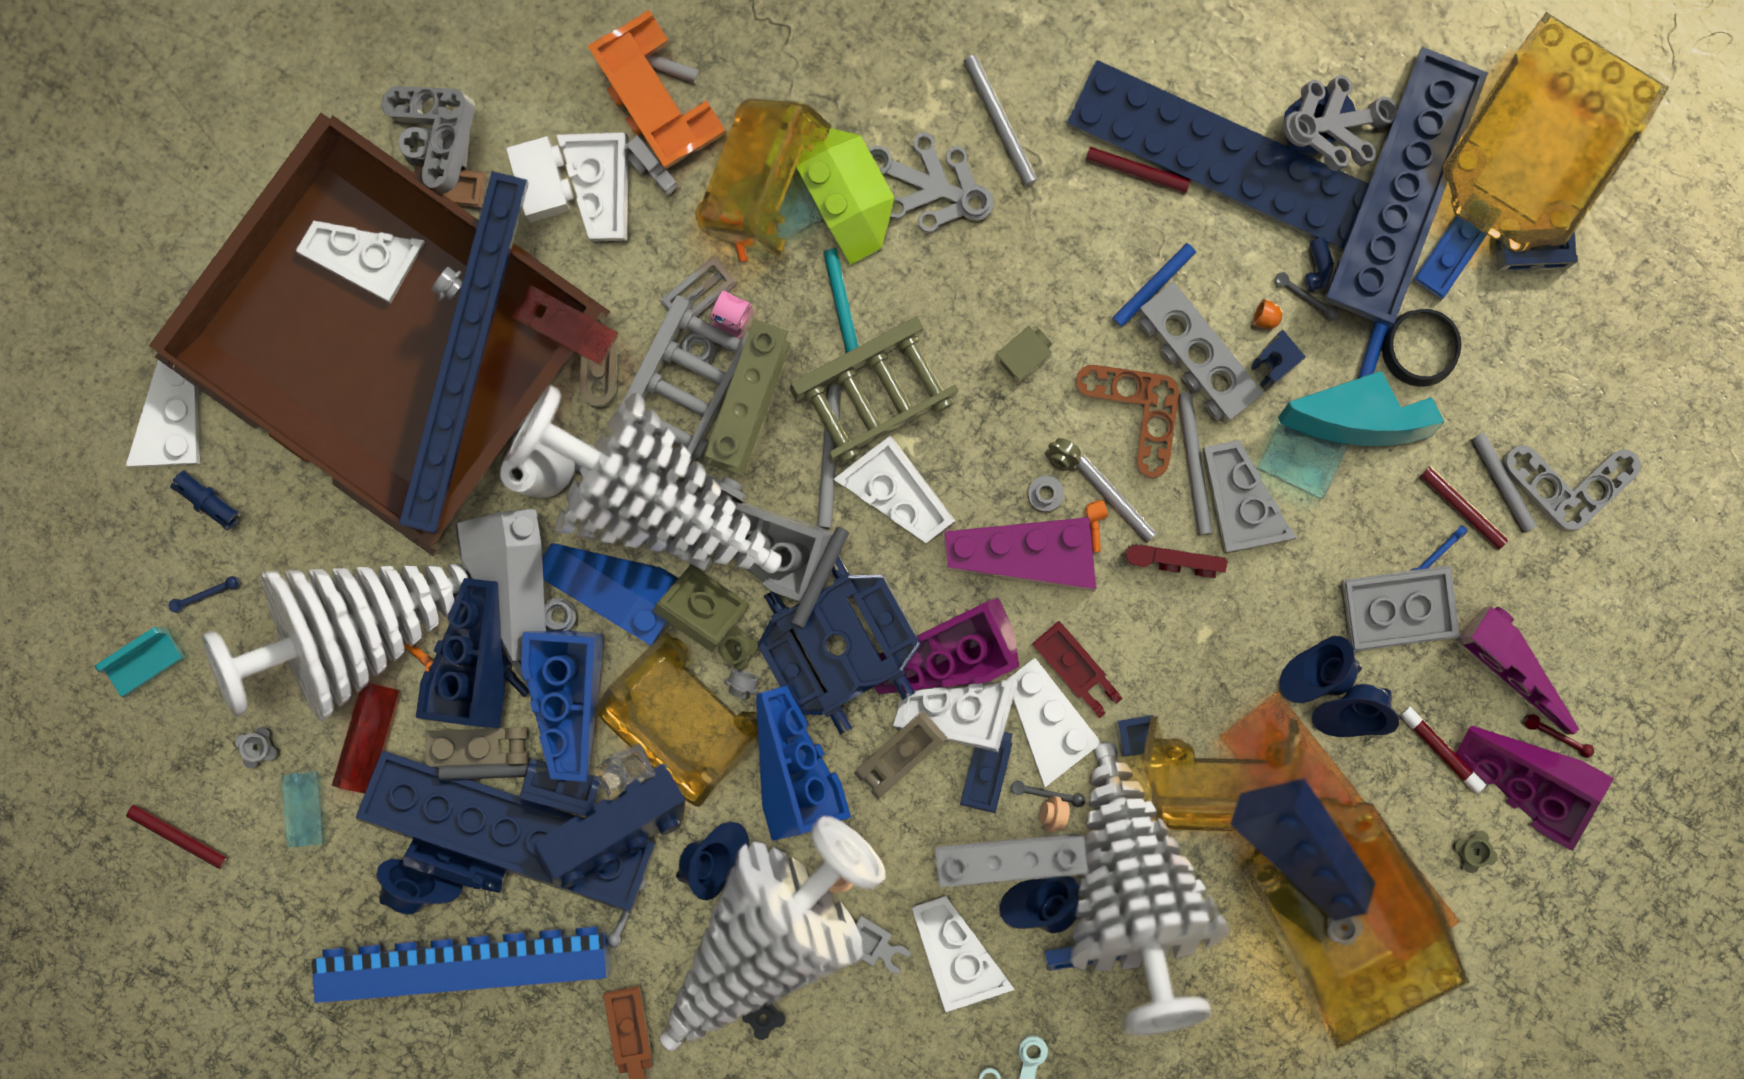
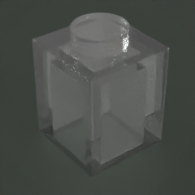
M641 743L610 755L594 769L608 799L611 800L617 799L625 790L624 786L638 779L639 782L645 783L656 776Z

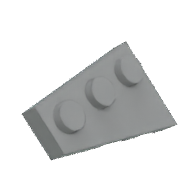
M1240 440L1203 448L1225 553L1297 538L1281 514L1275 499H1272L1262 482L1259 472Z

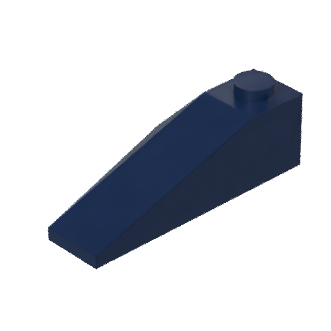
M464 578L448 615L449 626L443 640H438L434 648V652L437 654L430 671H425L421 679L416 718L474 727L500 728L505 692L498 582Z

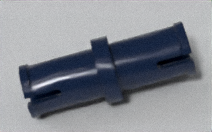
M185 470L181 471L173 479L174 483L170 485V488L194 504L193 509L198 513L207 514L226 531L230 530L238 522L239 519L237 518L241 516V512L235 510L219 498L218 492L212 487L206 488Z

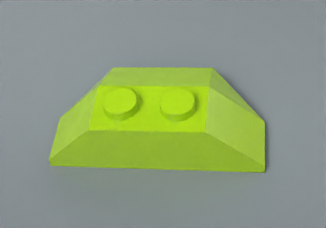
M813 125L786 140V147L796 168L850 265L852 266L881 250L895 197L862 136Z

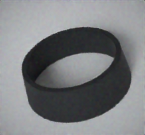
M1432 309L1411 310L1399 315L1396 318L1395 324L1391 328L1388 327L1382 346L1383 360L1388 370L1401 382L1416 387L1431 386L1443 381L1454 370L1461 353V336L1454 322L1445 314ZM1426 313L1436 316L1451 329L1456 342V356L1453 363L1445 371L1433 376H1419L1409 372L1399 363L1394 352V336L1399 325L1411 315Z

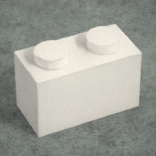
M546 136L506 148L514 176L527 179L529 182L523 209L530 223L571 211L568 200L574 199L568 178L563 180L561 178L559 167L564 166V161L559 145L552 146L549 138Z

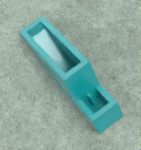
M1382 371L1290 401L1278 417L1281 424L1310 436L1359 446H1391L1432 437L1445 422L1432 397L1401 407Z

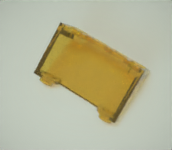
M759 98L745 99L743 103L738 105L735 111V120L704 198L697 206L695 216L700 229L710 236L780 257L786 240L779 237L777 233V223L783 224L785 217L778 211L803 149L812 152L814 144L811 141L814 139L825 141L832 125L813 107L804 103Z
M665 632L607 688L597 704L596 710L601 720L652 769L665 763L686 801L699 807L759 745L757 713L741 711L736 715L685 667L688 663V650L684 643L675 637L672 638Z

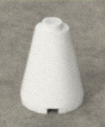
M515 437L511 440L506 449L500 470L502 482L507 488L532 498L541 499L552 497L569 485L575 472V462L538 443L522 465L513 466L506 462L507 454Z

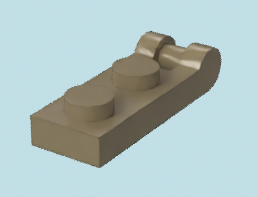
M922 710L860 766L854 774L860 781L864 779L873 789L871 793L878 800L940 745L947 736ZM876 767H878L886 776L884 780L874 770Z
M527 728L426 731V765L438 767L443 765L527 764V753H524L523 739H527ZM500 739H509L508 754H500Z

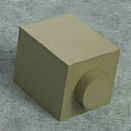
M1028 326L996 353L995 359L1019 385L1051 357L1052 351L1049 347L1052 346V343L1040 329L1034 332Z

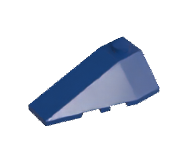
M579 631L523 632L521 670L523 678L527 682L531 697V708L533 713H535L541 734L539 738L550 779L588 781L602 667L603 633Z
M783 686L756 694L762 807L772 841L812 831L813 825L823 816L833 817L839 821L851 818L842 783L836 772L830 773L822 759V756L825 754L820 744L814 745L806 731L807 721L788 687Z

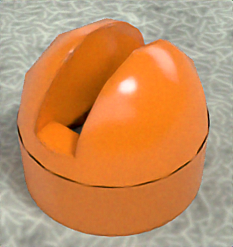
M1263 299L1254 313L1252 324L1266 330L1275 328L1281 323L1283 313L1274 302Z

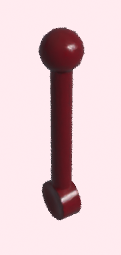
M1530 714L1526 717L1525 726L1528 729H1539L1579 750L1585 758L1593 756L1594 747L1591 744L1583 745L1541 723L1537 715Z

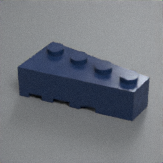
M665 763L654 768L653 771L656 776L645 783L639 782L636 779L624 786L625 790L618 796L619 799L614 802L611 799H603L593 805L587 811V818L581 821L580 817H574L534 841V852L555 889L562 885L565 888L571 887L580 882L585 877L584 873L595 867L597 870L605 869L617 860V855L627 850L630 853L636 852L649 843L648 839L654 835L661 833L664 836L681 826L680 821L684 818L686 799Z
M1305 777L1240 793L1230 824L1334 921L1368 913L1376 882Z

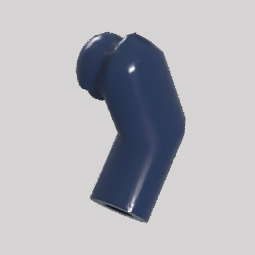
M1317 238L1309 243L1316 264L1315 272L1305 275V287L1309 292L1316 290L1322 292L1329 286L1334 267L1325 238Z

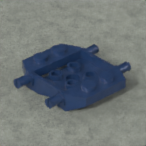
M838 556L832 569L836 580L833 581V585L821 591L804 629L796 628L790 624L799 604L789 609L785 606L779 594L771 591L764 595L774 615L771 616L772 619L758 642V647L780 687H788L802 714H825L826 717L830 716L839 735L853 728L843 711L842 705L886 680L893 682L902 700L915 694L905 676V670L922 643L884 574L852 575L847 571L840 556ZM853 596L887 658L884 661L878 655L848 597ZM792 629H794V631L796 632V634H797V636H798L800 642L802 643V645H803L805 651L807 652V654H808V656H809L811 662L813 663V665H814L816 671L818 672V674H819V676H820L822 682L824 683V685H825V687H826V689H827L828 692H826L824 686L822 685V683H821V681H820L818 675L816 674V672H815V670H814L812 664L810 663V661H809L807 655L805 654V652H804V650H803L801 644L799 643V641H798V639H797V637H796V635L794 634V632H793ZM835 634L842 636L846 641V650L842 655H834L829 651L828 641Z

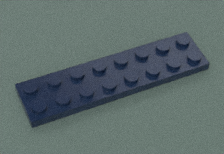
M1422 46L1326 293L1325 302L1390 328L1395 324L1488 72Z
M383 750L356 814V819L360 822L551 887L554 886L534 852V841L570 819L578 817L539 803L521 799L519 796L469 779L439 780L438 769ZM649 841L645 847L633 853L627 850L617 855V860L607 868L597 870L595 867L584 873L585 877L577 884L568 888L562 885L557 889L631 913L653 854L655 843Z

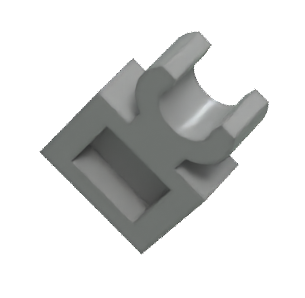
M635 136L626 144L631 153L627 159L640 175L646 171L667 196L678 188L674 178L664 169L659 160L638 136Z
M861 915L856 923V927L862 937L863 955L861 959L874 966L880 957L884 960L885 966L889 971L899 974L901 969L892 963L891 958L895 953H902L904 956L909 957L910 951L903 945L891 946L888 944L892 933Z

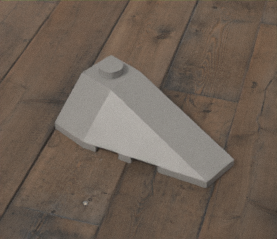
M732 499L736 504V508L732 513L733 518L730 524L736 516L744 513L751 523L745 539L747 540L758 529L765 537L763 547L767 550H773L782 557L780 567L772 574L760 569V566L755 563L745 570L751 571L763 581L762 584L770 591L801 602L834 532ZM737 552V553L734 555V558H735L736 560H737V558H738L740 552Z
M536 509L503 511L459 522L455 525L460 560L465 570L469 571L472 579L498 582L501 641L510 662L521 661L524 631H546L542 546Z

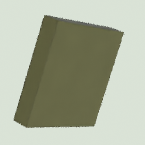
M690 564L658 601L653 612L707 650L713 652L746 612L749 604Z

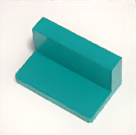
M155 626L94 667L99 673L107 674L121 697H127L185 659V656L168 629Z

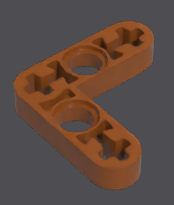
M1099 365L1083 367L1075 379L1076 390L1082 397L1143 407L1136 468L1143 477L1148 479H1156L1162 476L1168 469L1179 397V387L1172 377L1162 374ZM1089 373H1095L1096 380L1107 382V374L1114 375L1110 385L1111 395L1104 393L1107 386L1097 385L1093 391L1087 390V384L1082 383V378H1087ZM1123 377L1132 378L1137 385L1136 393L1130 397L1122 396L1117 390V382ZM1160 383H1165L1166 390L1172 391V395L1166 396L1163 403V409L1170 408V414L1162 410L1149 411V405L1155 408L1158 405V394L1153 393L1152 389L1158 388ZM1154 417L1162 418L1167 424V432L1161 437L1152 436L1147 429L1148 421ZM1145 440L1153 444H1166L1165 449L1162 447L1157 448L1156 459L1162 461V466H1157L1154 472L1148 471L1149 466L1143 463V458L1146 459L1150 456L1152 445L1144 446Z

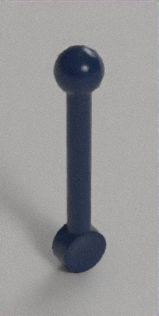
M229 576L224 583L183 600L172 599L168 605L169 609L174 613H180L184 610L185 606L226 589L235 590L239 586V580L235 576Z

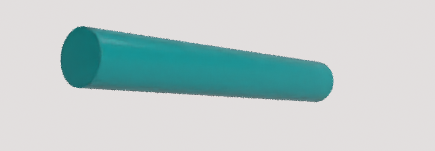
M832 248L823 251L845 352L848 353L859 347L837 249Z

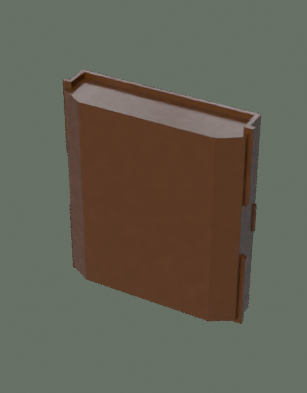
M320 113L158 332L149 347L158 352L155 356L156 359L254 429L263 427L269 432V437L304 462H312L333 478L332 485L434 557L442 546L437 540L454 520L505 450L513 435L520 429L540 395L549 385H552L595 322L598 320L603 324L611 312L513 243L438 533L435 534L400 525V518L460 294L459 290L452 300L445 297L439 301V296L431 291V288L447 267L456 273L460 270L461 275L459 279L463 282L479 220L446 196L440 197L434 193L432 189L423 183L420 176L333 115L331 118H328L323 113ZM313 221L352 227L365 232L377 234L380 232L392 234L394 237L410 240L414 238L425 241L423 248L391 304L300 256L296 252Z

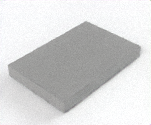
M1449 565L1342 579L1349 641L1354 647V651L1460 637L1452 570Z

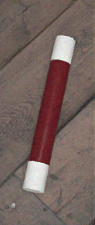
M1411 706L1407 707L1399 715L1475 794L1484 789L1486 784Z

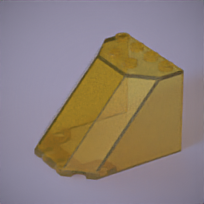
M1545 12L1519 47L1442 166L1445 179L1449 182L1454 214L1463 220L1473 223L1474 227L1493 239L1500 240L1514 252L1527 251L1531 247L1549 244L1551 246L1566 244L1648 127L1669 87L1553 15Z
M1324 797L1320 799L1321 803L1376 882L1368 913L1357 916L1358 920H1361L1363 923V932L1360 936H1357L1355 943L1342 945L1330 939L1327 933V928L1329 927L1327 919L1329 915L1257 848L1252 858L1246 860L1242 872L1321 1026L1335 1049L1339 1050L1468 984L1469 980L1440 899L1373 803L1358 802L1354 806L1340 804L1338 799ZM1342 924L1341 928L1347 930L1348 925Z

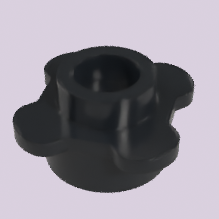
M765 1002L761 1009L753 1013L751 1011L746 1015L742 1014V1020L753 1028L755 1038L765 1040L768 1038L769 1032L775 1027H782L784 1025L785 1016L777 1011L773 1003L768 1005ZM762 1014L767 1016L766 1021L760 1020Z

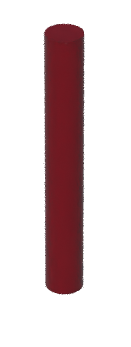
M1091 146L1086 157L1087 161L1183 193H1187L1191 182L1189 179Z
M1429 466L1423 471L1420 477L1498 550L1509 541L1434 469Z
M134 804L126 814L127 818L219 870L227 860L225 855Z

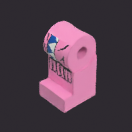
M723 290L712 310L710 319L713 321L711 325L741 340L754 313L752 304Z

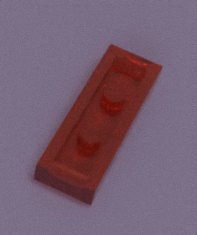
M368 682V685L359 691L332 786L365 794L382 752L399 690Z

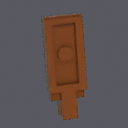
M635 986L604 992L603 997L615 1066L618 1065L620 1074L628 1072L629 1079H646L645 1069L652 1068L651 1059L653 1057L641 987Z

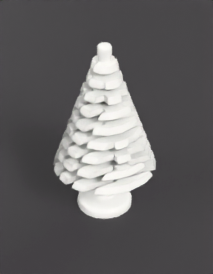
M549 385L540 395L518 431L507 454L506 462L513 466L522 465L537 444L541 443L581 466L580 472L583 480L581 484L575 480L573 481L566 496L569 505L566 510L560 509L556 520L555 532L572 533L576 529L574 523L576 519L584 520L587 516L584 522L580 521L578 536L594 538L595 530L597 528L602 530L607 525L600 537V540L603 542L614 543L616 538L621 539L625 534L624 546L639 547L647 538V550L662 551L668 545L666 540L671 534L673 536L676 535V537L670 541L668 554L683 556L686 554L685 551L689 544L693 546L696 541L697 545L691 553V558L705 560L707 555H711L717 547L713 563L726 565L737 552H740L736 561V567L749 569L755 563L760 566V569L770 574L778 570L782 557L773 550H767L763 547L765 537L758 529L747 540L745 539L751 523L744 513L736 516L730 524L736 504L728 495L725 496L720 505L713 506L721 493V487L713 478L704 483L706 486L702 493L697 492L694 495L698 486L702 487L706 476L705 469L698 461L693 462L688 467L691 453L683 444L679 448L675 447L674 450L672 449L671 445L676 437L667 426L660 436L656 434L654 438L652 437L656 427H660V418L653 410H648L643 414L645 401L637 392L632 393L624 401L627 407L623 414L617 410L607 425L611 430L610 435L607 437L601 433L593 447L551 423L561 398V393L557 388ZM642 414L646 417L642 425L636 422L633 426L636 417L641 418ZM661 465L663 467H666V469L663 471L659 468V466ZM685 473L687 474L683 482L677 481L679 476L684 478ZM633 514L634 516H632V518H631V520H630V522H629L628 519H629L630 515ZM651 524L654 525L656 528H651L650 532L648 533L647 530Z
M447 564L449 567L447 568L449 573L447 578L441 567L436 565L425 566L426 582L416 566L402 567L403 580L392 566H380L378 569L380 572L378 573L379 579L369 567H357L355 570L356 580L348 569L338 568L332 571L333 583L330 576L323 569L309 570V582H307L304 574L299 570H288L285 572V581L275 571L263 572L261 578L263 590L267 598L266 602L271 618L277 628L276 632L279 641L232 658L218 633L210 631L202 634L210 666L231 713L237 717L247 710V699L241 679L288 661L307 703L313 713H316L318 720L323 722L333 713L331 695L339 707L344 705L351 698L350 684L356 691H360L368 685L369 675L367 668L373 676L376 675L377 677L386 669L385 654L390 660L395 662L404 653L402 638L406 644L409 643L410 647L422 638L419 622H423L427 632L439 624L434 602L443 616L448 617L455 601L453 594H458L464 578L472 579L469 571H466L462 564Z
M1111 742L1101 743L1095 748L1096 758L1100 763V767L1093 770L1091 779L1092 785L1101 787L1095 788L1089 797V806L1099 810L1091 811L1087 815L1086 824L1087 829L1097 828L1098 831L1092 830L1085 837L1086 853H1088L1086 855L1088 874H1083L1085 878L1081 879L1079 886V896L1083 895L1085 900L1078 902L1076 918H1084L1075 926L1074 940L1077 945L1072 949L1071 962L1075 968L1085 970L1088 960H1093L1095 971H1111L1117 956L1122 955L1120 959L1122 970L1139 967L1143 959L1152 1004L1133 1010L1124 1017L1123 1027L1125 1033L1134 1036L1152 1035L1186 1028L1207 1020L1212 1016L1211 1007L1206 999L1199 997L1174 999L1165 961L1171 946H1174L1175 959L1193 954L1200 940H1205L1206 948L1224 939L1230 933V928L1224 917L1217 914V906L1211 896H1208L1206 901L1202 900L1201 896L1206 893V888L1201 880H1195L1193 875L1194 869L1187 858L1179 856L1181 854L1180 847L1174 838L1167 836L1169 830L1163 820L1159 818L1158 821H1150V818L1157 815V810L1151 801L1144 802V799H1140L1145 796V791L1139 782L1127 781L1132 778L1133 772L1127 763L1117 761L1116 745Z
M821 817L812 827V840L825 862L810 878L804 864L792 856L788 861L786 852L774 846L769 853L767 852L766 844L753 842L749 849L747 844H745L739 850L735 868L733 866L727 878V887L713 911L709 927L705 929L701 945L697 948L693 957V970H688L685 976V984L680 988L677 995V1004L672 1006L669 1013L668 1021L671 1027L666 1028L660 1035V1043L665 1049L675 1051L684 1042L685 1037L687 1041H696L706 1035V1031L718 1030L725 1023L730 1024L742 1014L746 1015L751 1011L753 1013L761 1009L765 1002L770 1005L778 1001L782 996L784 997L802 988V986L817 982L818 977H827L835 973L834 971L858 962L863 955L862 937L852 916L840 899L835 907L829 889L840 877L860 888L874 889L886 876L885 868L880 858L857 832L833 817Z

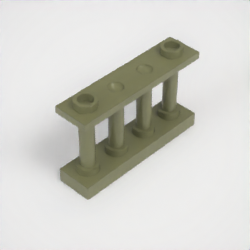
M917 316L791 382L790 391L796 402L804 397L807 402H812L837 447L828 454L827 458L830 463L840 460L841 464H844L860 455L858 449L932 409L937 414L954 404L952 398L958 393V388L956 385H953L944 391L942 390L917 345L919 342L917 337L921 335L924 329ZM896 348H899L901 352L905 351L930 396L929 399L914 407H911L886 362L888 359L886 354ZM866 364L869 368H874L899 415L880 424L855 379L857 375L855 370ZM834 381L838 385H843L868 430L850 441L823 394L826 392L824 387Z
M753 319L705 453V457L711 459L710 466L742 477L745 476L791 347V342L786 341L787 330Z

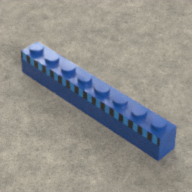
M597 926L575 928L576 934L561 935V929L539 931V937L526 939L525 932L503 934L502 941L489 942V935L467 937V944L453 945V938L431 940V947L417 948L416 941L394 943L395 950L381 951L380 944L358 946L359 953L345 954L344 947L323 949L322 956L312 959L314 1003L604 979L610 976L607 932H597Z

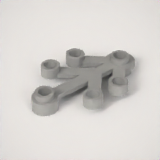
M1339 75L1328 83L1329 100L1322 117L1315 118L1314 112L1317 103L1326 94L1325 87L1318 80H1311L1302 86L1301 97L1303 102L1300 110L1292 112L1284 120V131L1287 138L1296 146L1305 147L1310 145L1323 154L1325 164L1332 171H1338L1348 165L1349 154L1343 147H1335L1319 133H1328L1350 149L1351 157L1357 165L1364 166L1373 161L1376 157L1374 146L1370 142L1362 141L1346 128L1366 124L1374 128L1389 126L1392 124L1398 108L1395 102L1389 97L1383 96L1370 103L1367 109L1339 114L1346 96L1352 91L1350 80L1344 75Z
M929 133L918 134L913 144L915 152L922 156L929 175L893 161L889 150L883 146L869 148L873 158L879 157L885 162L884 166L879 168L882 175L888 174L922 188V190L905 197H895L894 203L901 204L903 211L900 214L891 213L890 218L892 220H901L905 217L907 211L942 197L955 203L937 212L930 210L923 212L919 217L918 223L922 232L932 234L938 230L939 225L962 216L972 221H979L991 213L993 208L992 194L987 188L976 185L967 164V152L964 148L954 146L946 154V163L956 171L962 189L948 183L934 150V138ZM921 139H927L930 141L931 146L927 150H922L918 147L917 143ZM955 152L962 154L963 161L953 163L950 160L951 154ZM972 198L981 200L982 206L979 209H972L969 206V201ZM925 217H933L936 221L935 226L931 228L925 227L922 223Z

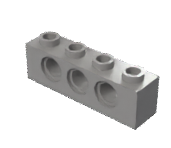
M1174 281L1140 307L1137 315L1140 317L1137 320L1139 326L1147 336L1152 337L1154 335L1162 344L1160 348L1162 355L1171 365L1177 363L1185 373L1182 376L1184 382L1194 393L1199 390L1207 400L1204 404L1207 411L1215 420L1222 419L1225 424L1264 394ZM1170 319L1180 321L1184 327L1183 334L1174 336L1168 333L1165 327L1166 321ZM1191 347L1201 348L1206 354V361L1201 364L1192 362L1188 356V349ZM1216 374L1224 376L1228 381V389L1223 392L1216 391L1211 386V376Z

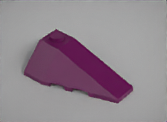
M999 598L984 602L919 634L918 637L922 645L906 668L905 676L915 691L927 688L987 683L1020 667L1014 629ZM884 652L878 654L882 661L887 659ZM888 680L875 687L878 694L898 692L893 682Z
M1492 606L1482 608L1455 641L1565 735L1576 734L1579 727L1521 632L1512 624L1514 618L1499 606L1495 609Z
M1472 725L1469 727L1456 752L1487 784H1495L1508 797L1506 802L1514 809L1519 807L1533 820L1531 825L1539 833L1571 851L1576 847L1614 780L1613 777L1582 760Z

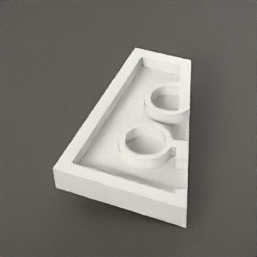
M626 133L557 135L559 145L567 162L566 167L569 177L572 178L577 194V203L588 238L591 241H627L628 148L626 144L629 142V136Z
M313 221L296 252L300 256L391 304L423 248L425 241L414 238L411 240L394 237L392 234L380 232L379 234L365 232L352 227Z
M158 360L126 467L199 465V389Z
M892 436L887 437L834 478L836 482L854 492L861 499L886 514L925 543L930 542L956 522Z
M1034 658L1007 680L1014 679L1017 682L1013 701L1039 770L1042 783L1046 787L1101 744V741L1036 658Z
M1011 679L1003 680L1001 683L983 685L979 683L969 684V687L951 689L941 687L915 690V694L904 700L901 698L893 726L897 730H901L923 710L947 736L946 741L998 752L1017 682Z
M947 896L912 906L945 1012L1015 990Z

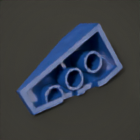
M555 543L550 544L542 557L543 580L647 644L656 647L670 623L654 613L653 609L678 580V577L661 567Z

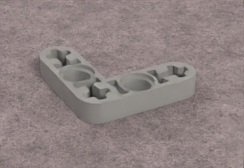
M392 87L385 93L382 99L383 112L401 123L433 124L422 170V180L427 187L438 193L450 192L456 186L459 179L475 111L474 101L471 97L457 89ZM433 98L432 109L423 114L422 108L424 103L428 99ZM405 100L410 104V107L398 104L403 103V101ZM446 104L450 107L459 106V108H454L453 111H450L446 108ZM453 133L454 141L452 145L444 150V139L447 135Z
M1517 446L1509 450L1503 459V466L1510 478L1558 528L1564 531H1574L1588 523L1636 478L1641 468L1640 459L1634 452L1626 449L1618 450L1606 457L1577 486L1571 489L1538 453L1528 446ZM1526 455L1528 460L1525 465L1533 472L1539 468L1542 473L1537 474L1527 483L1525 478L1531 474L1524 468L1516 470L1513 466L1516 463V459L1513 456L1520 457ZM1616 459L1619 461L1627 459L1629 464L1626 468L1629 473L1622 472L1617 474L1612 480L1606 476L1618 467ZM1545 478L1553 482L1555 492L1551 498H1542L1538 494L1536 486L1540 479ZM1594 480L1600 481L1606 490L1603 499L1598 501L1593 500L1587 492L1589 483ZM1581 501L1587 505L1575 514L1577 522L1573 520L1566 522L1563 519L1566 516L1564 507L1567 509L1573 508Z

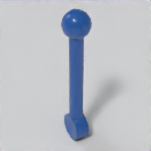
M1463 525L1459 527L1422 565L1411 570L1429 568L1456 541L1460 540L1468 530Z

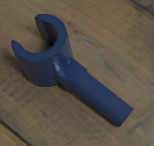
M502 654L504 678L525 697L529 694V689L517 678L511 670V662Z

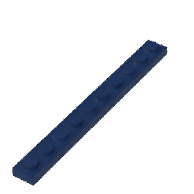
M494 171L491 172L399 524L402 526L435 534L438 533L529 182L527 179Z

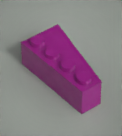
M1089 517L944 532L948 571L1000 577L1092 592L1097 589Z

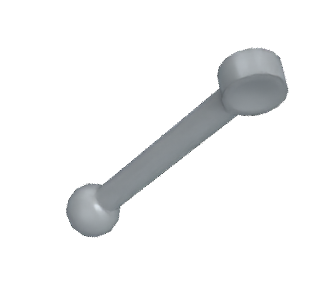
M645 878L642 881L640 890L646 887ZM622 912L614 933L610 934L607 938V943L610 947L615 948L621 944L620 935L630 913Z

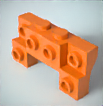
M647 10L629 23L602 36L587 47L612 84L607 88L610 96L618 107L624 103L631 116L626 118L629 126L636 136L644 135L663 167L668 169L694 151H700L727 132L707 100L684 115L676 106L647 60L648 57L670 44L650 10Z

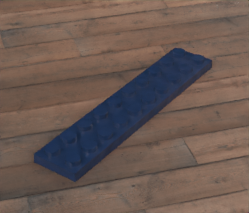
M1096 60L1066 124L1069 128L1168 173L1191 180L1190 183L1312 239L1325 238L1328 246L1343 252L1368 186L1367 182L1340 170L1332 171L1325 163L1299 151L1290 153L1288 146L1099 60Z

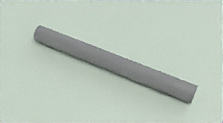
M976 54L967 57L963 61L1024 185L1028 186L1035 183L1038 179Z
M827 385L826 400L839 421L841 386ZM825 426L817 526L831 528L836 461L830 463L827 457L829 452L837 447Z
M1192 392L1180 393L1178 402L1198 535L1212 534Z

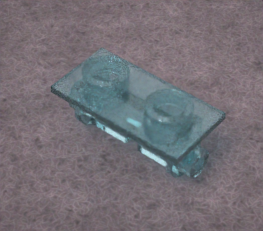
M318 772L281 775L287 847L324 844Z

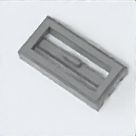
M714 255L665 295L660 302L669 311L677 295L680 296L715 267L718 272L685 298L694 303L721 279L724 278L726 280L724 284L692 309L695 312V316L699 317L716 303L723 290L729 292L738 283Z

